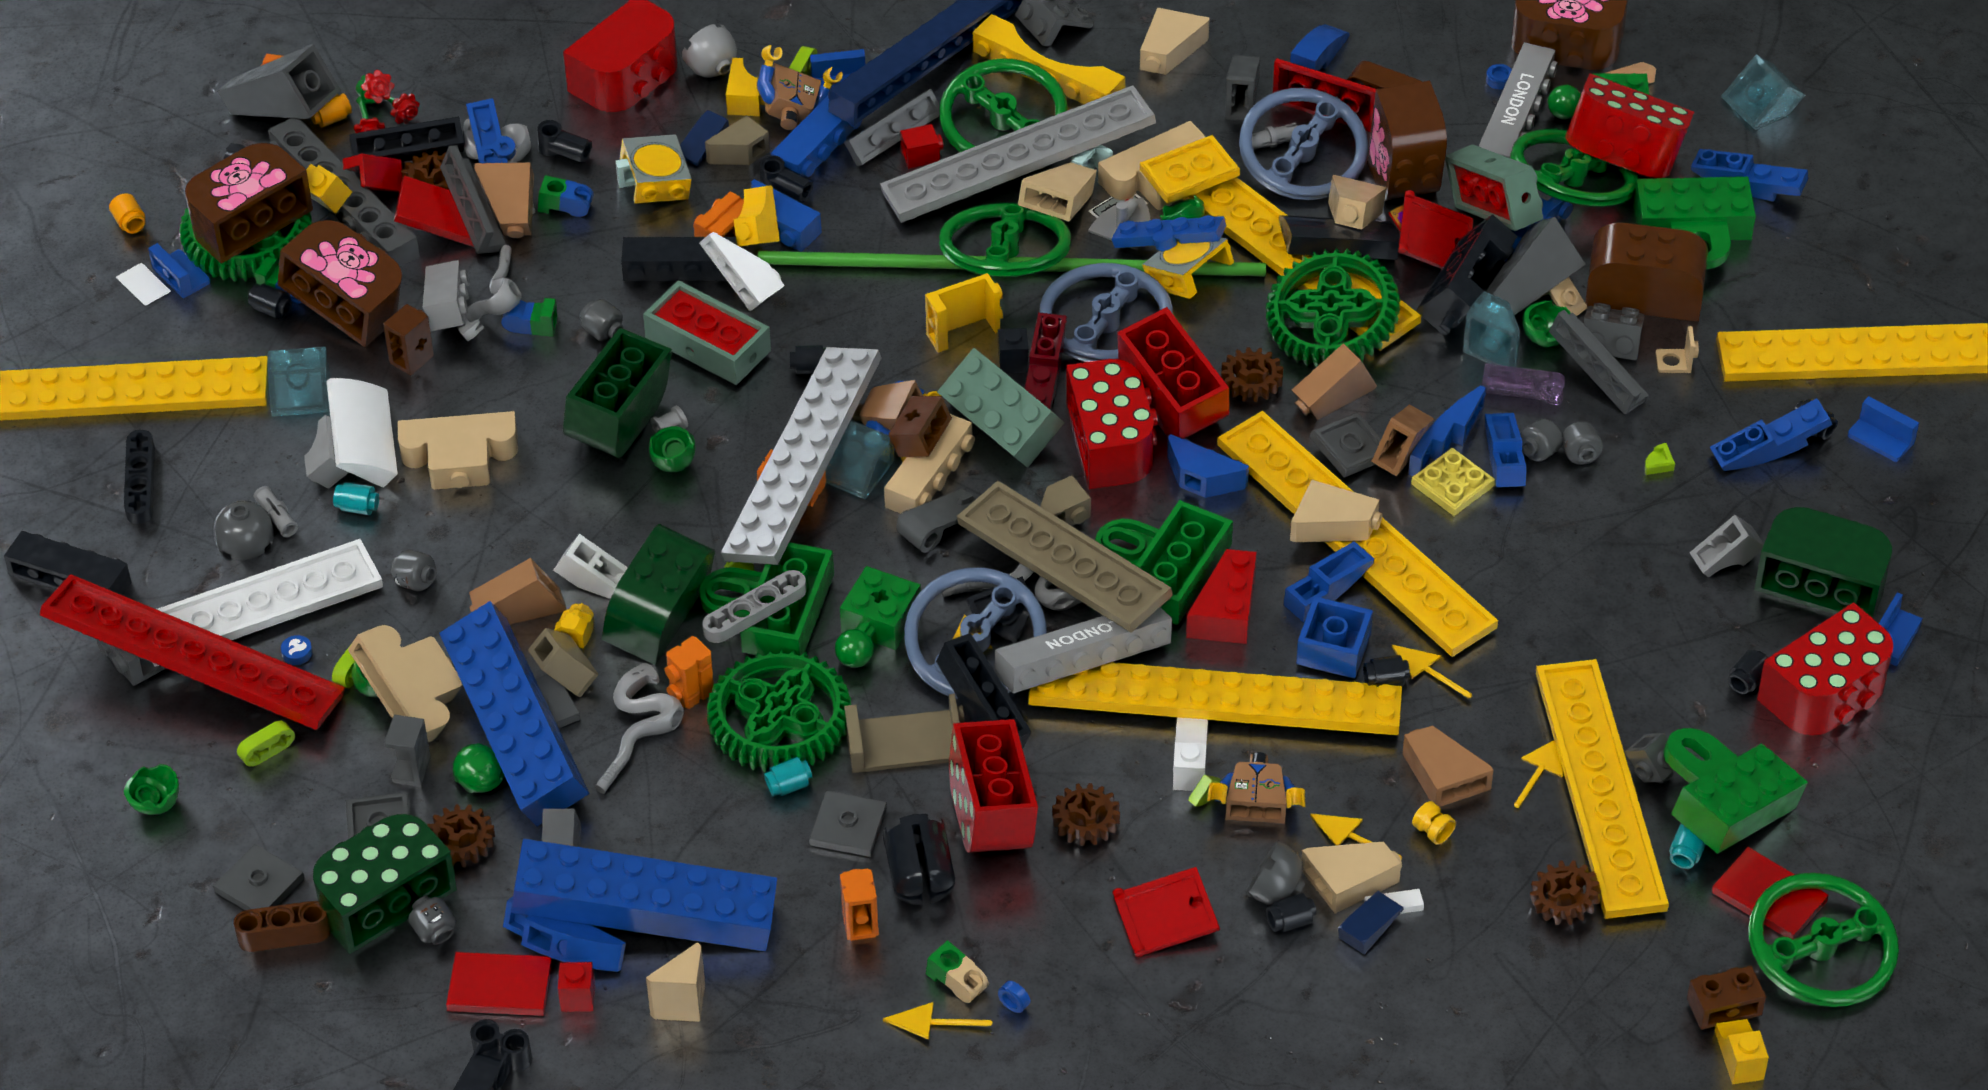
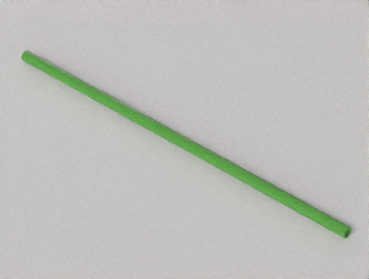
M758 251V257L769 265L964 270L951 263L944 255ZM970 256L979 260L986 259V256ZM1013 257L1008 262H1021L1038 257ZM1063 258L1059 263L1042 272H1068L1081 266L1096 263L1122 264L1144 272L1142 264L1147 260ZM1207 261L1193 272L1192 275L1266 277V263L1234 262L1232 265Z

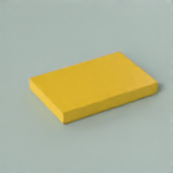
M1213 135L1140 162V171L1167 204L1240 176V168Z

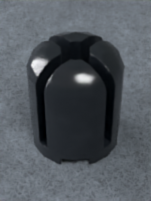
M926 813L912 814L901 817V824L893 827L888 832L885 827L882 834L894 893L900 901L911 905H923V882L918 854H920L930 904L940 901L951 894L955 885V874L943 819H941L940 823L936 820H930Z

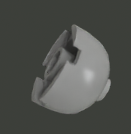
M711 24L700 29L689 39L692 44L688 51L685 47L682 51L684 62L699 76L712 78L727 74L731 68L732 57L736 58L737 44L730 32L722 24L718 28L715 24Z

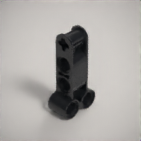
M483 1019L475 1022L470 1030L474 1053L453 1090H501L510 1071H523L532 1062L531 1047L527 1033L521 1029H510L501 1034L499 1026L493 1020Z

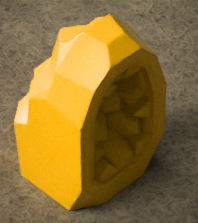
M583 603L572 604L569 609L563 611L559 621L556 622L554 630L569 634L579 648H584L594 629L593 611Z

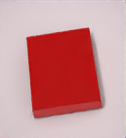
M404 175L394 221L474 247L450 190Z
M1747 847L1713 885L1712 893L1750 916L1757 900L1767 888L1775 882L1795 874ZM1815 888L1790 892L1773 903L1765 916L1764 925L1780 935L1793 940L1827 903L1829 895Z
M455 952L446 1003L447 1011L544 1016L552 969V958L548 956Z

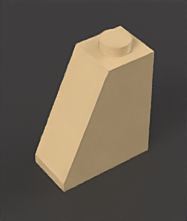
M1157 8L1140 49V70L1163 75L1168 74L1208 41L1210 18Z
M1070 162L1026 177L1021 183L1018 205L1070 222L1092 196L1097 170Z
M1333 175L1328 204L1334 222L1362 230L1383 213L1387 187Z
M1311 480L1291 520L1290 541L1368 540L1373 529L1378 530L1381 524L1380 500Z
M1384 841L1311 847L1302 850L1303 873L1335 914L1365 900V896H1372L1375 892H1381L1400 881L1401 859L1395 851L1389 849Z

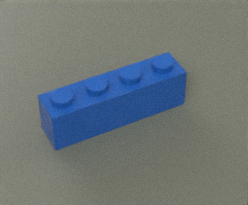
M827 96L771 152V155L783 159L785 167L806 178L810 177L814 170L829 158L831 152L838 145L843 144L846 137L861 125L862 120L853 126L828 112L829 98Z

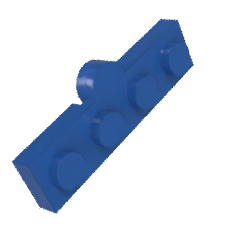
M493 98L466 104L479 163H508V160L512 159L516 154V146L513 139L501 134Z
M1211 215L1188 219L1179 217L1174 220L1126 221L1119 224L1112 237L1114 248L1155 246L1159 251H1166L1176 246L1177 239L1181 244L1219 241L1227 225L1224 216L1213 217Z

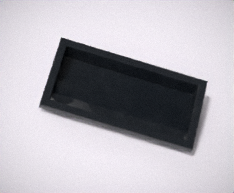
M1279 215V224L1288 254L1313 255V252L1318 255H1322L1324 249L1329 253H1334L1336 248L1340 253H1344L1348 248L1351 251V255L1359 250L1362 257L1369 254L1373 259H1398L1400 235L1394 224L1390 221L1374 220L1361 230L1336 224L1333 218Z

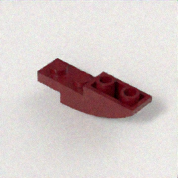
M1038 312L1029 356V369L1025 390L1051 410L1057 391L1067 316Z

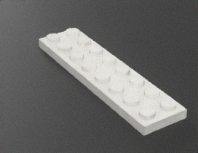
M361 539L169 604L157 610L229 640H234L383 587V581Z

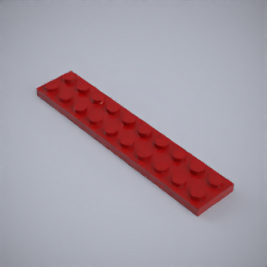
M72 574L64 580L41 606L40 616L55 623L69 627L315 730H318L344 697L345 687Z

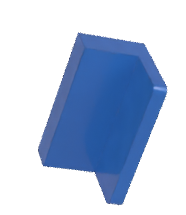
M864 49L810 55L811 77L821 80L820 85L823 86L825 83L823 73L833 67L830 72V77L833 80L836 79L839 72L843 74L842 79L834 84L837 85L851 73L866 65Z
M158 243L148 248L152 268L183 299L211 283L210 278L199 267H196L182 250L178 249L168 254Z
M1868 396L1862 403L1859 420L1849 429L1847 436L1886 458L1898 462L1915 443L1919 422Z
M1898 592L1879 622L1892 637L1893 652L1890 664L1896 667L1920 629L1923 619L1900 609L1903 594Z

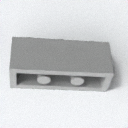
M459 260L426 266L423 310L429 318L430 332L464 324V314L468 313L466 300L469 299L467 286L470 283L467 270L461 269Z

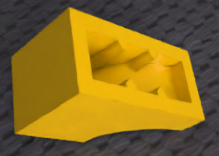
M732 57L726 91L727 115L760 116L761 106L765 105V102L757 90L758 77H754L747 72L744 67L743 58Z
M310 164L306 171L311 199L336 214L352 194V191L335 174L320 165L316 167Z
M772 185L744 189L742 211L738 218L733 219L736 241L739 247L780 241Z
M1748 1019L1716 1023L1715 1034L1732 1084L1764 1080L1769 1056L1760 1030L1753 1031Z

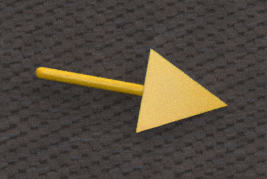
M1392 644L1391 647L1396 655H1401L1402 660L1408 661L1411 679L1425 671L1469 699L1472 697V693L1429 667L1438 661L1441 655Z
M1554 740L1521 757L1522 760L1536 765L1538 768L1514 803L1515 808L1521 806L1544 769L1563 777V769Z
M1310 813L1312 819L1335 845H1341L1348 837L1359 843L1372 842L1353 833L1363 819Z
M933 1002L883 1018V1021L928 1040L931 1025L992 1026L993 1024L991 1020L932 1019Z

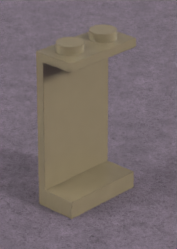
M949 694V710L859 720L857 704L844 706L852 773L949 763L953 723H964L963 706H957L955 694Z

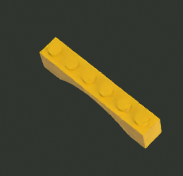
M993 14L973 31L974 53L989 60L1002 58L1017 59L1037 65L1057 80L1065 96L1082 104L1125 88V76L1104 66H1074L1044 57L1030 48L1021 39L1014 24ZM1023 75V76L1026 77V78H1029V79H1031V80H1033V81H1036V80H1034V79L1031 78V77H1028V76H1026V75Z

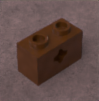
M406 304L383 323L389 362L393 366L411 376L434 356L429 318L422 310H417Z
M912 396L888 434L898 457L930 456L952 419L942 396Z

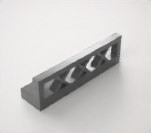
M457 145L449 146L440 169L477 254L500 252L501 247L506 244L469 158L462 159Z
M1565 310L1559 312L1549 330L1550 334L1615 405L1626 415L1644 403L1649 396L1646 391L1573 312L1568 314Z

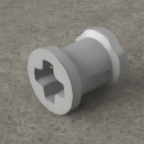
M676 405L670 409V412L660 417L654 416L650 418V426L655 434L662 428L671 426L687 429L688 421L682 409Z

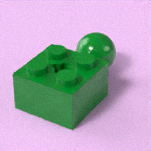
M1592 73L1649 95L1647 74ZM1560 85L1554 88L1548 97V108L1552 115L1562 120L1572 119L1581 93L1571 85Z
M866 566L840 606V623L843 633L837 638L835 643L837 659L847 667L859 668L866 665L872 658L874 652L873 643L896 650L905 636L906 617L913 601L921 592V584Z

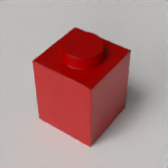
M932 124L900 130L901 152L908 169L929 165L940 160V151L944 150L941 134H936Z
M560 962L558 995L561 1012L594 1010L595 980L592 962Z

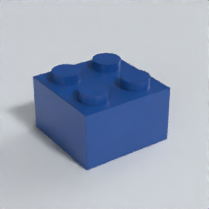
M1314 596L1298 639L1296 664L1356 678L1371 636L1373 610Z

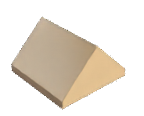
M698 942L646 977L650 1015L654 1019L700 1022L705 990L702 947Z

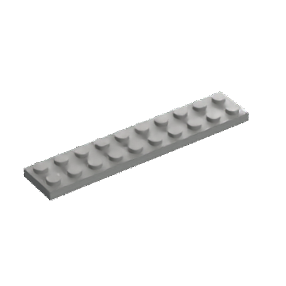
M1134 85L880 183L881 191L902 223L981 191L991 189L1004 182L1014 180L1027 173L1042 169L1050 164L1068 159L1086 150H1091L1109 141L1119 139L1132 132L1142 130L1156 123L1155 114Z
M826 347L721 551L724 561L778 565L882 359L879 349Z

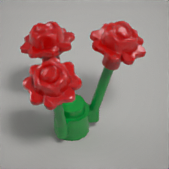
M378 69L374 70L373 74L367 73L361 77L355 88L359 96L356 102L360 106L362 114L360 124L354 125L355 133L385 128V124L379 123L378 118L369 119L366 103H381L382 99L392 103L393 109L390 114L395 117L397 124L402 122L408 124L418 115L420 103L416 101L415 95L412 93L409 95L403 93L399 98L392 97L390 92L394 89L395 85L390 82V74H383Z

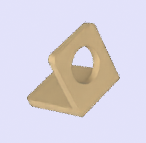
M1570 277L1542 295L1549 294L1556 306L1566 307L1576 316L1587 309L1586 303Z
M1692 326L1687 328L1684 349L1656 350L1657 371L1659 373H1691L1693 358H1698L1699 353L1698 341H1694ZM1667 356H1673L1679 360V363L1670 366L1665 364L1663 359Z

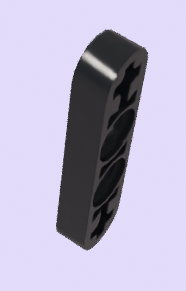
M141 429L131 432L126 439L124 509L128 521L134 524L145 523L153 514L155 446L152 434L147 430ZM139 443H142L143 451H138ZM138 462L147 463V465L141 469H135L132 467L134 464ZM136 484L147 485L143 490H132V487ZM136 502H141L140 510L136 511Z

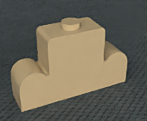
M1191 121L1181 124L1098 162V183L1111 197L1118 200L1130 199L1136 194V191H1140L1157 210H1161L1165 205L1170 206L1183 200V198L1167 204L1140 171V162L1205 138V136Z
M515 411L398 421V443L402 463L409 468H420L428 463L432 489L488 485L490 483L489 458L493 457V459L498 461H506L515 457L518 452Z
M387 625L377 626L357 634L348 651L392 719L394 715L422 718L425 721L428 742L435 740L450 718V712L445 704L454 699L463 685L452 660L445 655L436 639L432 636L401 647L399 633Z

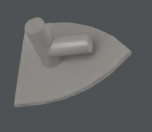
M1130 198L1127 201H1120L1104 211L1093 222L1088 232L1112 241V237L1120 223L1126 221H1150L1149 208L1143 198ZM1129 247V248H1132V249H1135V250L1138 251V249H1139L1140 247Z

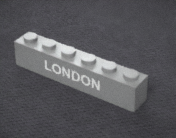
M1523 43L1479 147L1511 158L1510 153L1514 142L1520 136L1526 134L1527 130L1532 131L1535 122L1534 113L1540 112L1543 103L1542 95H1547L1551 82L1549 78H1554L1557 72L1558 62L1554 61V49Z
M1159 607L1130 633L1105 616L1097 617L995 649V673L1012 693L1020 692L1170 644L1172 618Z

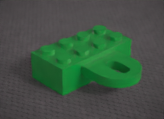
M1748 176L1636 179L1633 200L1636 223L1646 226L1686 230L1698 235L1709 244L1710 252H1708L1706 269L1716 268L1727 260L1731 240H1752L1756 214Z
M1179 500L1160 529L1133 519H1117L1103 525L1097 532L1095 541L1171 587L1173 596L1161 608L1172 618L1173 624L1179 625L1205 586L1224 552L1231 547L1233 521ZM1120 539L1138 548L1127 550L1112 544L1110 541Z
M789 542L778 565L765 564L762 572L736 567L715 570L707 575L700 585L701 606L707 614H710L737 599L716 595L714 592L717 590L735 591L744 595L786 571H799L806 579L805 595L796 602L740 632L743 653L756 655L759 652L763 656L767 655L769 649L773 654H779L780 650L783 649L785 654H790L795 650L796 654L801 656L807 648L834 576L833 550ZM763 596L759 601L771 603L775 598L773 596ZM738 610L734 613L737 617H746L750 614L747 610Z
M1682 728L1670 734L1664 747L1666 762L1674 771L1690 783L1682 788L1671 815L1717 854L1796 809L1808 784V781L1799 775L1796 770L1787 765L1762 743L1737 756L1709 733L1693 728ZM1685 747L1691 748V749H1692L1693 751H1695L1700 757H1702L1705 761L1700 760V759H1698L1697 757H1695V756H1694L1691 752H1689Z

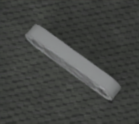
M796 570L786 571L708 614L703 619L705 639L713 643L726 641L801 599L806 593L805 576ZM763 596H773L775 598L771 603L759 601ZM738 610H747L750 612V614L746 617H737L734 615V613Z

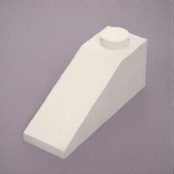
M710 233L699 243L750 312L785 286L781 281L779 273L771 268L766 261L717 233Z
M579 534L567 548L553 571L578 588L611 599L618 582L628 567Z
M1177 717L1173 790L1193 791L1202 776L1205 775L1207 719Z

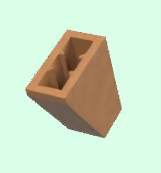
M475 163L474 169L503 235L511 238L532 235L534 173L531 163Z
M1343 343L1296 385L1292 392L1298 399L1294 403L1304 415L1310 412L1319 420L1373 391L1377 385L1362 361Z
M1409 404L1389 421L1371 462L1397 476L1410 460V454L1424 433L1432 426L1435 419Z
M532 558L469 592L472 601L470 606L471 612L491 601L507 618L509 625L562 613L567 610L560 587Z
M1433 725L1423 729H1415L1404 735L1402 754L1429 800L1439 807L1491 790L1494 771L1492 767Z

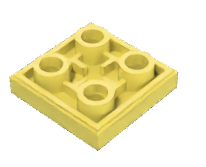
M1451 448L1414 475L1411 479V485L1455 516L1495 486V479L1454 448Z

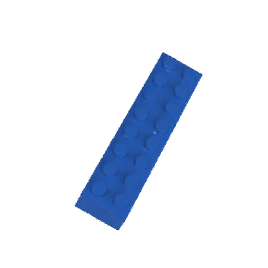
M489 601L439 633L520 810L538 827L542 824L543 809H566L589 795L590 793L509 622L498 608Z
M523 839L511 913L766 952L771 931L777 877Z

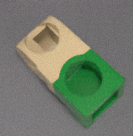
M948 940L927 959L926 975L935 982L940 980L965 1003L972 1002L989 986V981L982 970Z

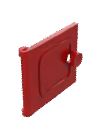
M1407 190L1404 196L1398 252L1442 269L1460 238L1473 229L1474 218L1417 197L1414 191Z
M1197 867L1125 890L1116 888L1112 891L1136 957H1142L1146 954L1220 930Z

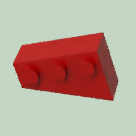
M1226 549L1187 614L1186 638L1247 644L1257 552Z

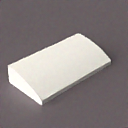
M330 378L326 382L336 467L384 488L398 474L388 391L385 388L364 381Z

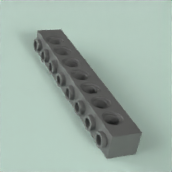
M290 118L268 130L270 138L268 143L281 147L305 169L310 164L316 167L318 165L324 167L338 176L352 191V194L335 214L344 225L356 233L362 234L367 241L377 248L383 249L398 263L399 267L420 257L417 237L404 224L395 222V215L368 188L361 187V181L351 171L343 170V162L299 118Z

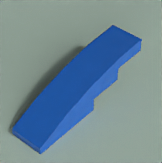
M1480 385L1459 399L1424 433L1410 454L1408 475L1414 476L1424 469L1430 458L1434 460L1448 451L1451 443L1464 445L1484 408L1486 387Z

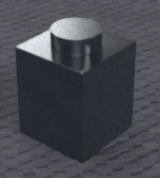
M1027 328L998 329L999 368L1006 374L1028 373L1029 348Z

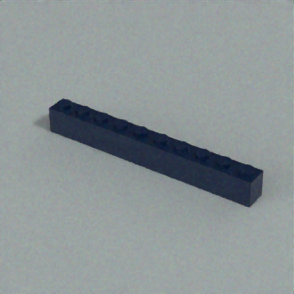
M1023 0L955 1L950 7L939 12L934 18L922 24L911 34L905 36L892 47L887 48L882 54L870 60L856 72L851 73L837 85H834L828 94V112L854 126L973 42V31L991 14L1005 20L1018 10Z

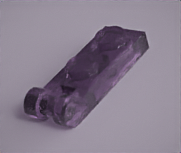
M1485 364L1482 386L1486 387V393L1545 400L1550 405H1559L1563 400L1562 389L1565 386V377L1557 372Z

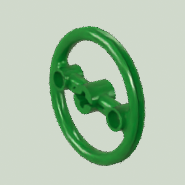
M1002 58L980 62L959 73L945 89L939 110L941 127L946 138L959 152L975 147V145L960 135L952 120V106L958 94H963L964 99L968 103L980 104L990 111L991 125L998 130L1006 131L1013 129L1016 131L1040 122L1037 119H1027L1017 111V101L1013 95L1005 92L994 94L986 88L982 76L987 74L1012 72L1026 75L1038 81L1052 96L1055 103V115L1067 111V101L1062 87L1047 71L1026 61Z
M1542 129L1528 132L1514 142L1510 157L1513 160L1529 165L1524 158V151L1527 148L1543 143L1570 145L1565 138L1567 130ZM1573 148L1565 151L1560 165L1543 163L1540 170H1535L1537 174L1536 185L1540 192L1567 203L1589 207L1614 206L1627 201L1634 195L1636 179H1638L1636 172ZM1608 165L1615 166L1625 179L1623 187L1604 193L1579 191L1559 185V183L1564 182L1563 184L1572 187L1582 186L1588 171L1602 173L1607 170Z
M1017 203L986 204L959 212L943 225L939 235L940 250L951 263L966 271L980 275L988 273L992 277H1018L1049 269L1067 255L1071 245L1070 230L1060 218L1019 206ZM1002 218V221H997L991 226V246L986 249V259L979 260L970 257L953 245V235L965 225L982 219ZM1025 220L1043 224L1057 235V245L1045 255L1027 261L1008 262L1010 258L1019 254V233L1024 230Z
M1801 873L1785 877L1772 884L1763 892L1750 915L1748 926L1749 943L1759 967L1779 988L1802 1001L1830 1007L1849 1006L1863 1002L1883 989L1896 967L1899 954L1898 936L1889 914L1869 892L1844 878L1822 873ZM1812 888L1825 889L1839 893L1861 906L1857 909L1853 918L1838 923L1832 918L1821 917L1814 921L1807 935L1793 940L1789 937H1778L1773 944L1765 942V916L1774 902L1790 892ZM1874 934H1879L1882 938L1883 958L1878 971L1867 982L1855 988L1838 991L1821 990L1801 983L1785 972L1790 969L1793 961L1806 956H1810L1817 961L1831 959L1839 944L1856 939L1865 942L1872 939Z

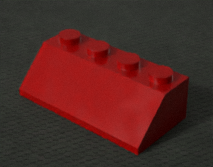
M1278 58L1275 59L1273 93L1289 88H1309L1329 93L1346 103L1358 115L1365 130L1371 132L1375 88ZM1304 101L1281 104L1313 115L1317 106L1316 103ZM1342 118L1336 119V122L1347 125Z

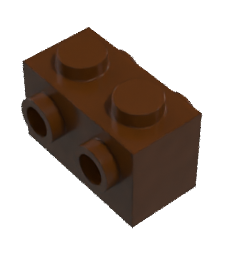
M1752 966L1735 967L1722 973L1698 976L1690 980L1687 995L1688 1003L1701 1030L1715 1027L1716 1023L1762 1016L1766 995Z

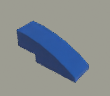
M1326 24L1314 28L1292 50L1290 62L1317 71L1321 68L1326 69L1349 38V32Z
M1514 413L1485 414L1488 450L1496 487L1526 486V462L1522 453V438Z
M1353 541L1310 566L1308 576L1285 589L1283 605L1304 623L1314 596L1335 601L1374 563V558Z

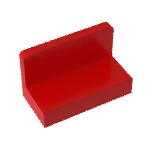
M363 153L343 158V170L360 172L361 187L395 193L400 192L402 160Z

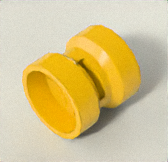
M1428 801L1417 810L1412 819V825L1420 832L1425 831L1428 839L1435 845H1439L1452 835L1456 827V821L1450 815L1442 814L1441 808L1433 801Z

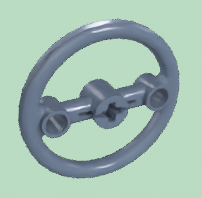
M1289 88L1265 96L1249 110L1241 127L1239 146L1245 166L1253 177L1266 188L1279 195L1293 199L1317 200L1329 197L1331 182L1318 186L1290 184L1294 169L1300 162H1309L1314 158L1321 134L1332 129L1336 119L1342 118L1353 133L1356 151L1351 166L1341 177L1356 180L1364 168L1368 155L1367 133L1358 115L1339 98L1316 89ZM1296 101L1316 103L1315 114L1309 124H1302L1294 128L1288 151L1283 157L1276 158L1270 169H1265L1256 158L1252 147V133L1260 117L1271 108L1283 103Z
M1096 263L1081 266L1064 273L1047 288L1040 303V313L1052 314L1053 305L1059 295L1080 281L1099 277L1115 278V287L1110 294L1102 293L1093 299L1092 318L1089 322L1075 328L1072 339L1065 337L1063 353L1083 362L1119 359L1118 349L1098 350L1097 339L1102 333H1112L1119 328L1120 309L1125 302H1131L1137 298L1138 289L1144 288L1149 291L1158 303L1160 310L1168 307L1173 314L1171 299L1165 288L1156 279L1137 268L1122 264Z
M982 567L958 569L936 578L917 595L906 617L904 627L905 646L913 668L929 686L947 696L955 694L936 663L939 654L934 664H928L921 653L918 642V627L924 610L937 595L948 588L968 582H983L997 586L992 592V601L980 614L968 615L962 620L960 625V637L972 633L982 652L988 649L991 644L992 628L1003 616L1011 615L1018 603H1022L1026 607L1031 617L1033 637L1047 633L1044 613L1037 598L1022 582L1009 574ZM1002 597H1006L1011 600L1009 603L1001 604L997 602V600ZM1002 683L1007 693H1010L1011 691Z

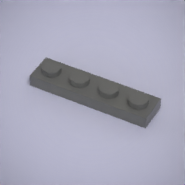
M928 89L845 141L844 144L856 165H863L901 140L900 130L924 126L940 116V104L932 90Z

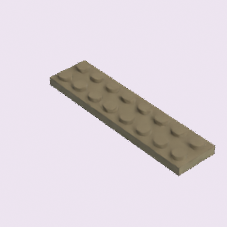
M1000 481L995 482L957 515L959 525L1130 633L1173 596L1171 587Z

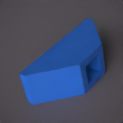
M1172 434L1169 435L1167 458L1180 488L1205 498L1247 488L1249 477L1248 465L1216 453L1214 450L1194 444L1187 439H1182Z

